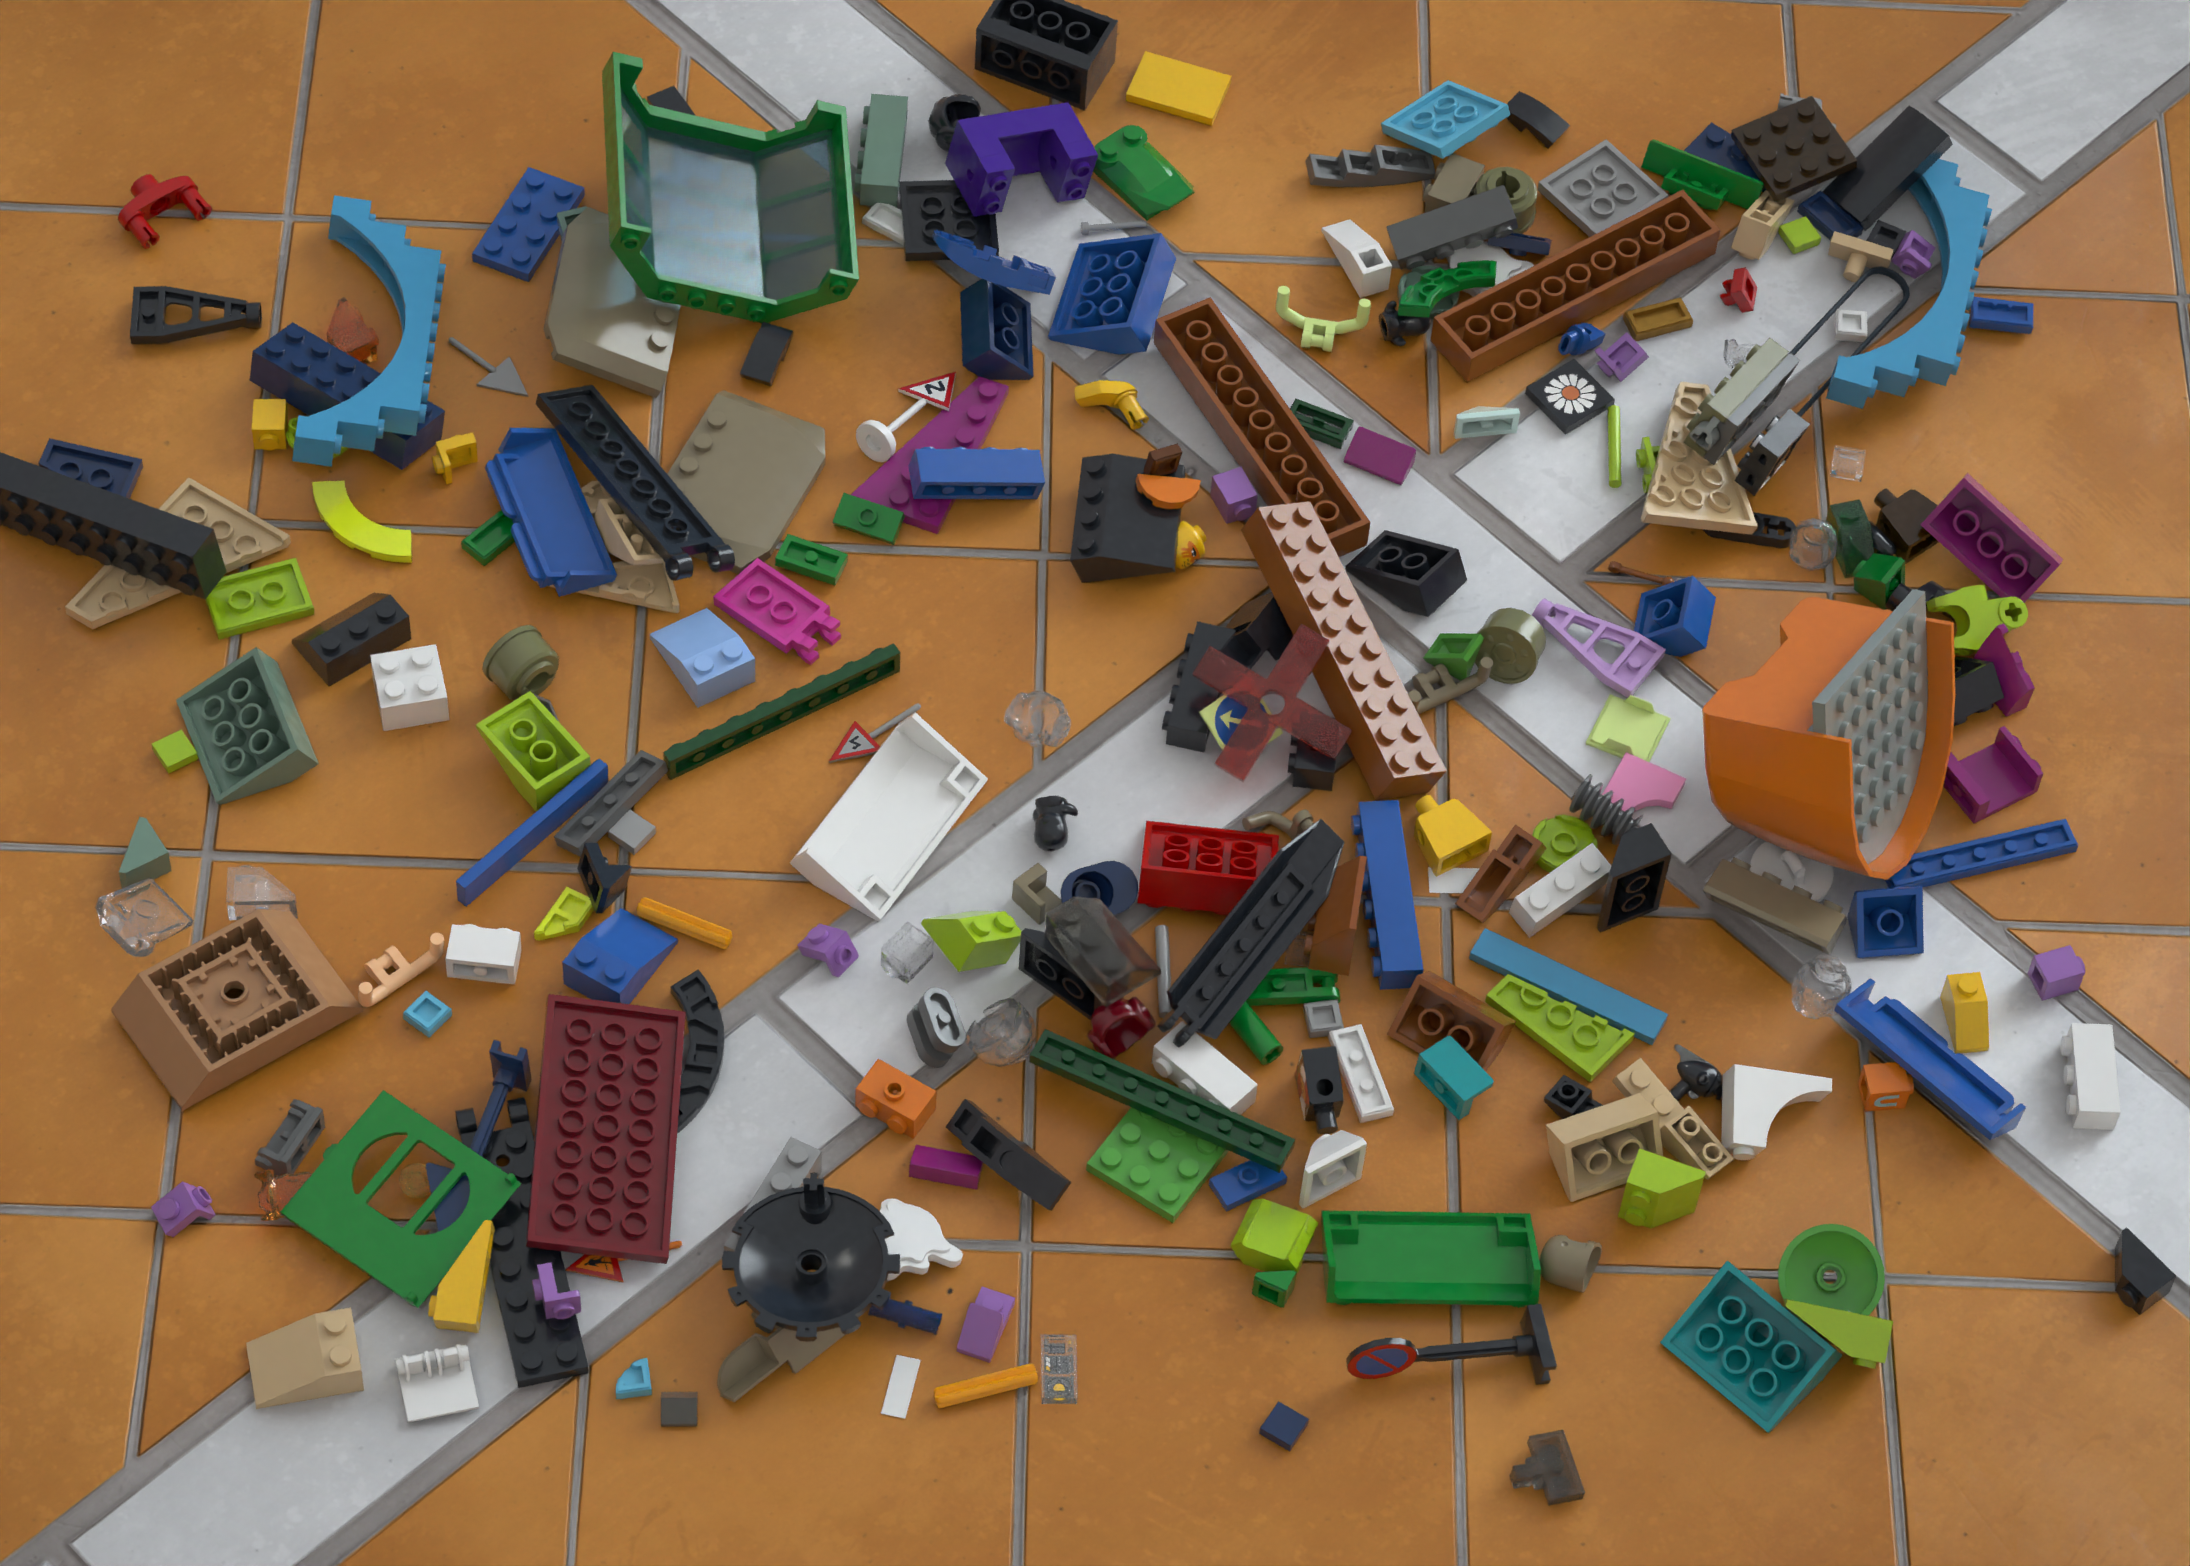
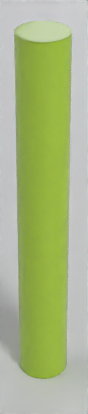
M1611 405L1607 409L1609 486L1618 488L1622 485L1620 407Z

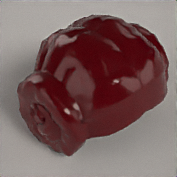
M1119 997L1109 998L1094 1010L1091 1017L1092 1029L1087 1033V1037L1093 1043V1047L1097 1052L1115 1059L1133 1046L1134 1043L1141 1040L1156 1026V1022L1148 1008L1137 997H1132L1129 1000Z

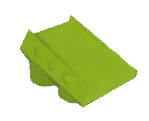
M1253 1199L1230 1246L1237 1258L1245 1265L1265 1272L1291 1270L1298 1273L1302 1266L1303 1255L1313 1239L1318 1222L1309 1214L1266 1199Z

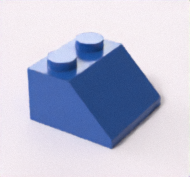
M1693 575L1641 593L1634 631L1666 649L1665 654L1682 657L1706 649L1716 597Z

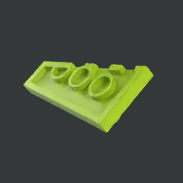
M1507 974L1486 995L1485 1002L1515 1020V1025L1589 1082L1601 1073L1634 1039L1635 1033L1625 1028L1622 1031L1608 1025V1020L1597 1015L1594 1018L1576 1010V1005L1567 1001L1562 1003L1548 997V992L1510 974Z

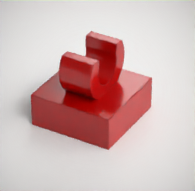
M1746 267L1734 269L1733 279L1722 283L1727 293L1720 294V298L1727 306L1736 303L1742 313L1753 311L1757 285Z

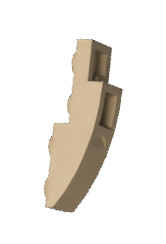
M1641 1058L1613 1079L1612 1082L1625 1097L1640 1093L1658 1111L1662 1146L1680 1162L1706 1171L1705 1179L1708 1180L1733 1161L1732 1155L1690 1106L1684 1109Z

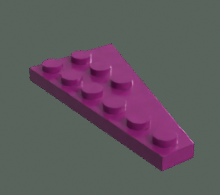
M979 376L950 403L949 411L943 409L851 495L904 512L905 518L903 523L938 534L955 499H913L908 465L914 451L923 447H933L935 449H952L955 447L981 449L1008 396L1009 386Z

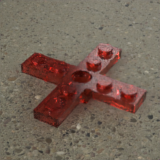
M1301 624L1267 679L1209 646L1194 670L1193 676L1248 709L1216 760V767L1244 782L1278 728L1283 729L1331 759L1336 760L1352 734V730L1297 698L1303 685L1328 647L1330 640ZM1268 694H1277L1283 698L1285 706L1278 714H1267L1260 707L1262 698Z

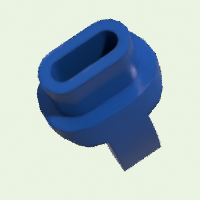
M1589 323L1575 324L1569 327L1567 332L1563 334L1558 350L1562 355L1569 353L1571 355L1583 354L1586 350L1600 345L1606 333Z

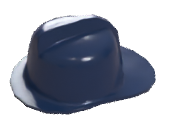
M1104 861L1068 874L1060 890L1061 902L1066 912L1074 919L1082 922L1099 920L1129 909L1135 902L1138 894V880L1134 872L1123 863Z

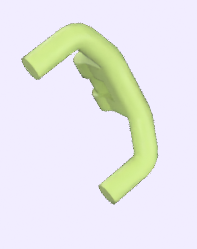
M1280 286L1278 288L1276 312L1284 320L1303 329L1302 348L1310 349V346L1322 348V351L1332 352L1335 334L1358 331L1363 329L1368 323L1371 301L1363 298L1359 300L1356 318L1335 322L1304 317L1288 307L1290 289L1287 286Z

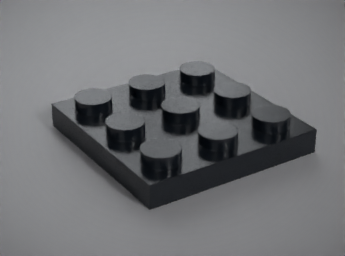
M954 180L899 181L905 261L951 260L933 240L934 230L969 239L974 242L976 249L982 251L984 245L996 248V255L999 256L996 214L973 216Z

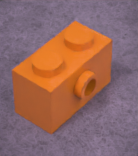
M877 1059L856 1087L855 1106L865 1116L875 1117L886 1123L894 1132L906 1134L914 1139L936 1110L937 1091L884 1061Z

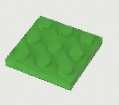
M1131 1107L1087 1162L1086 1171L1174 1223L1229 1150Z

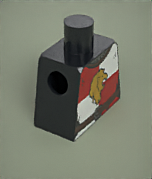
M1336 1046L1301 1050L1295 1071V1079L1304 1120L1315 1121L1318 1134L1334 1133L1338 1130L1336 1118L1339 1117L1344 1102Z

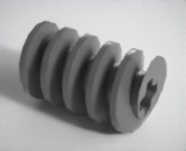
M1589 774L1571 797L1572 802L1569 811L1575 813L1582 809L1580 814L1582 821L1593 817L1590 827L1595 830L1603 825L1601 831L1603 837L1614 833L1612 844L1616 846L1620 843L1622 835L1627 830L1636 827L1640 823L1643 815L1634 820L1632 816L1635 808L1632 806L1623 811L1624 799L1622 798L1612 803L1611 800L1614 792L1611 790L1604 795L1600 794L1603 783L1600 782L1591 787L1590 783L1593 776Z

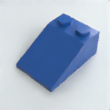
M620 908L583 936L562 962L564 984L592 1000L630 1004L677 945L678 939Z

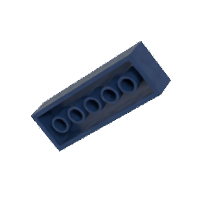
M292 322L253 350L249 381L280 399H286L288 404L310 416L351 398L366 388L381 373ZM428 400L427 403L421 402L420 404H427L424 424L418 423L416 436L383 431V438H376L374 451L370 452L403 470L433 447L437 441L441 440L445 410Z

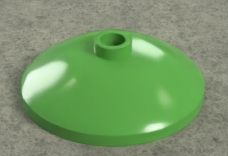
M1838 1224L1818 1225L1800 1233L1785 1249L1778 1269V1284L1783 1300L1785 1298L1863 1315H1870L1882 1296L1885 1283L1884 1266L1872 1242L1857 1230ZM1827 1270H1832L1837 1275L1836 1281L1832 1284L1824 1281L1823 1275Z

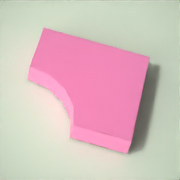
M1626 752L1602 795L1612 790L1614 792L1611 800L1612 803L1621 798L1624 799L1623 811L1632 806L1635 808L1634 812L1649 806H1662L1672 809L1685 785L1686 778Z

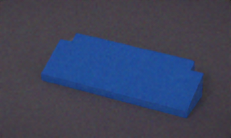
M509 428L498 449L500 454H495L493 460L486 463L485 470L504 515L511 518L514 523L510 530L529 577L537 581L540 588L554 585L559 597L614 582L617 573L555 428Z
M1868 979L1836 1004L1835 1012L1987 1139L1992 1140L2016 1129L2026 1106L2020 1103L2012 1110L2015 1103L2014 1097L2010 1092L1965 1055L1955 1054L1950 1050L1946 1039L1900 1001L1889 999L1887 996L1883 997L1876 1004L1869 1001L1868 998L1875 985L1874 980Z

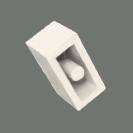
M452 924L445 958L447 977L515 985L522 951L520 932L512 931L508 928L491 929L481 928L473 924Z

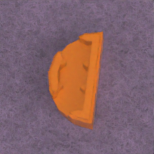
M1137 474L1135 480L1139 493L1142 494L1143 492L1147 498L1153 501L1152 504L1154 506L1164 509H1180L1184 504L1192 501L1193 498L1195 499L1201 482L1198 479Z

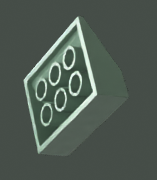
M257 647L176 699L216 803L219 805L292 782L319 764L277 661Z

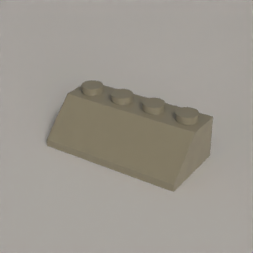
M1733 857L1731 862L1722 859L1703 889L1709 900L1831 955L1847 922L1846 915L1841 913L1843 910L1841 906L1825 900L1822 905L1811 899L1813 894L1795 885L1792 890L1781 886L1782 879L1765 871L1762 876L1749 871L1751 868L1750 864Z

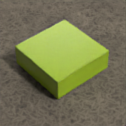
M1806 216L1779 226L1778 234L1793 254L1820 245L1821 236Z
M182 729L152 743L153 752L168 774L198 760L196 750Z

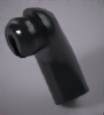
M1866 521L1861 524L1860 533L1878 550L1876 554L1889 556L1896 554L1895 543L1872 521Z

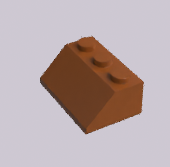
M1360 855L1336 868L1328 897L1308 923V931H1314V935L1306 936L1304 955L1310 956L1308 969L1349 976L1367 856Z
M1428 971L1416 976L1387 1035L1419 1054L1445 1037L1451 1036L1487 1071L1504 1047L1516 1021Z

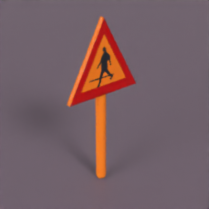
M670 1242L669 1250L680 1248L682 1242ZM584 1254L566 1268L565 1271L624 1282L618 1262L628 1259Z

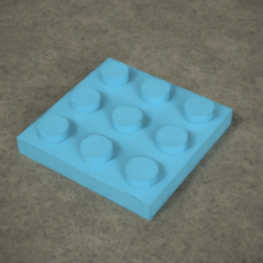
M1447 80L1383 121L1381 127L1383 134L1443 159L1452 155L1455 150L1466 143L1475 140L1477 136L1489 128L1497 126L1500 121L1510 116L1508 104Z

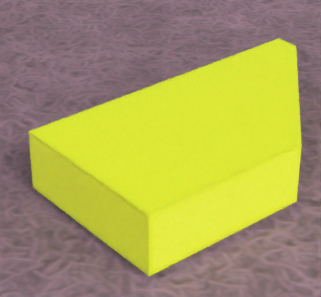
M566 887L535 930L534 939L540 941L579 932L594 911L590 898Z

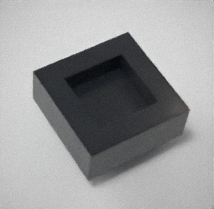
M1878 220L1866 241L1894 249L1893 258L1907 231Z

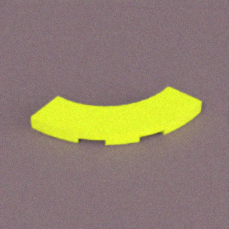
M345 481L312 482L314 501L322 521L324 520L326 525L333 531V535L351 549L357 548L369 553L372 558L391 562L412 563L411 530L385 527L363 516L350 501L345 488Z

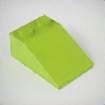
M531 691L476 724L480 735L516 790L535 811H538L591 765L590 755Z
M1784 1298L1783 1306L1846 1355L1854 1357L1853 1364L1876 1369L1877 1362L1885 1363L1893 1321Z

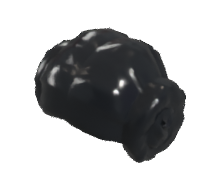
M955 94L943 97L934 104L928 123L930 133L941 149L949 151L957 120L979 117L981 107L978 101L972 96Z

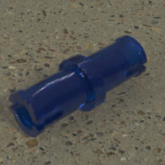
M890 1299L883 1310L872 1305L868 1315L899 1323L898 1327L903 1329L909 1326L937 1335L943 1313L913 1306V1302L909 1300L903 1303Z

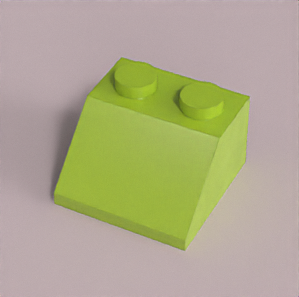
M968 911L926 918L920 923L958 972L1006 964L1020 943L1022 932L1015 924L1014 919L1006 911Z
M1639 1148L1626 1183L1618 1217L1625 1219L1628 1223L1635 1226L1654 1228L1695 1212L1706 1171Z

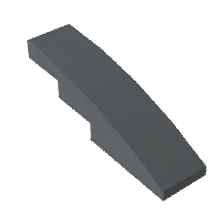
M1374 145L1371 152L1342 149L1338 157L1309 154L1305 161L1310 185L1376 187L1434 179L1436 173L1430 153L1423 150Z

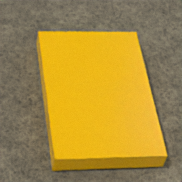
M1145 51L1127 90L1125 101L1212 126L1231 84L1232 76Z

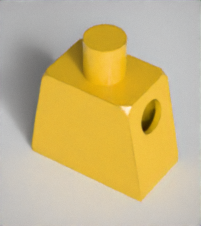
M1426 795L1415 804V808L1420 815L1416 818L1414 837L1436 877L1489 851L1492 831L1458 799H1451L1438 805L1431 795Z

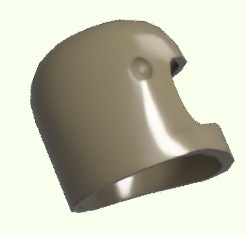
M1566 1235L1551 1237L1545 1243L1539 1261L1542 1277L1550 1284L1584 1293L1600 1260L1602 1245L1591 1240L1588 1243L1568 1239Z

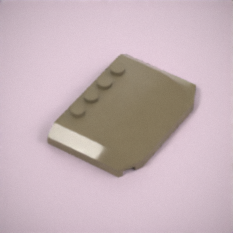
M587 207L567 226L563 233L543 329L546 339L551 340L553 347L552 358L557 362L657 398L668 374L681 305L650 299L644 295L610 247L608 214ZM653 245L654 269L658 274L686 280L691 253Z
M725 390L715 395L667 474L722 541L732 548L735 556V565L729 571L739 574L757 558L764 562L771 557L825 466V428ZM705 552L690 555L707 562V554Z

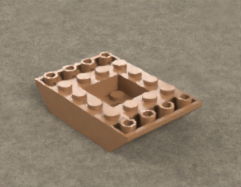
M257 909L140 972L111 1008V1011L183 1111L363 1012V1009L291 911ZM234 988L244 991L243 995L236 999L228 998L225 995Z

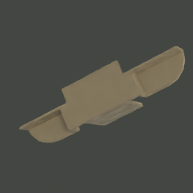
M755 1312L751 1314L753 1319L758 1317ZM778 1326L774 1327L777 1330L768 1337L755 1333L734 1349L723 1361L717 1380L720 1396L732 1402L737 1401L786 1361L792 1372L796 1374L845 1334L838 1327L819 1331L815 1341L805 1342L796 1339L797 1331Z

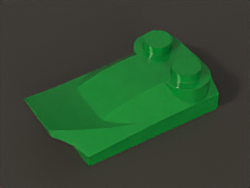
M1127 125L1095 145L1098 158L1093 172L1148 221L1163 210L1171 209L1194 194V186L1147 142V133L1144 129L1135 125Z

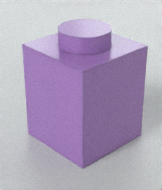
M1238 467L1212 476L1210 496L1226 524L1237 520H1246L1256 511L1258 494L1243 468Z
M2071 945L2034 955L2028 976L2043 1001L2079 990L2085 975V966L2082 959L2075 955Z

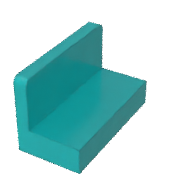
M1451 1036L1445 1037L1420 1053L1414 1071L1417 1078L1458 1120L1469 1114L1473 1099L1491 1088L1494 1082L1488 1073Z

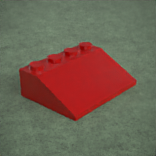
M1146 821L1137 903L1145 904L1152 908L1167 906L1176 907L1188 912L1204 910L1212 911L1218 915H1228L1277 854L1279 835Z

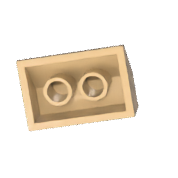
M1640 1093L1546 1125L1549 1153L1570 1202L1627 1183L1639 1148L1663 1156L1658 1111Z

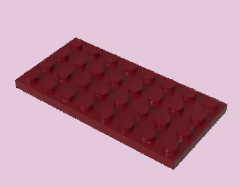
M548 994L526 1247L667 1264L670 1245L686 1012Z

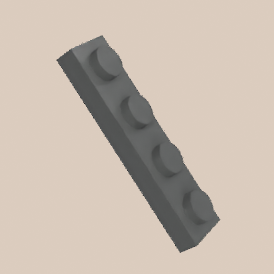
M640 750L554 836L557 846L581 857L585 843H597L668 772L666 762Z

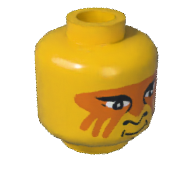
M1186 521L1180 522L1175 565L1178 569L1187 568L1205 555L1204 542L1207 541V538L1197 524L1192 527Z

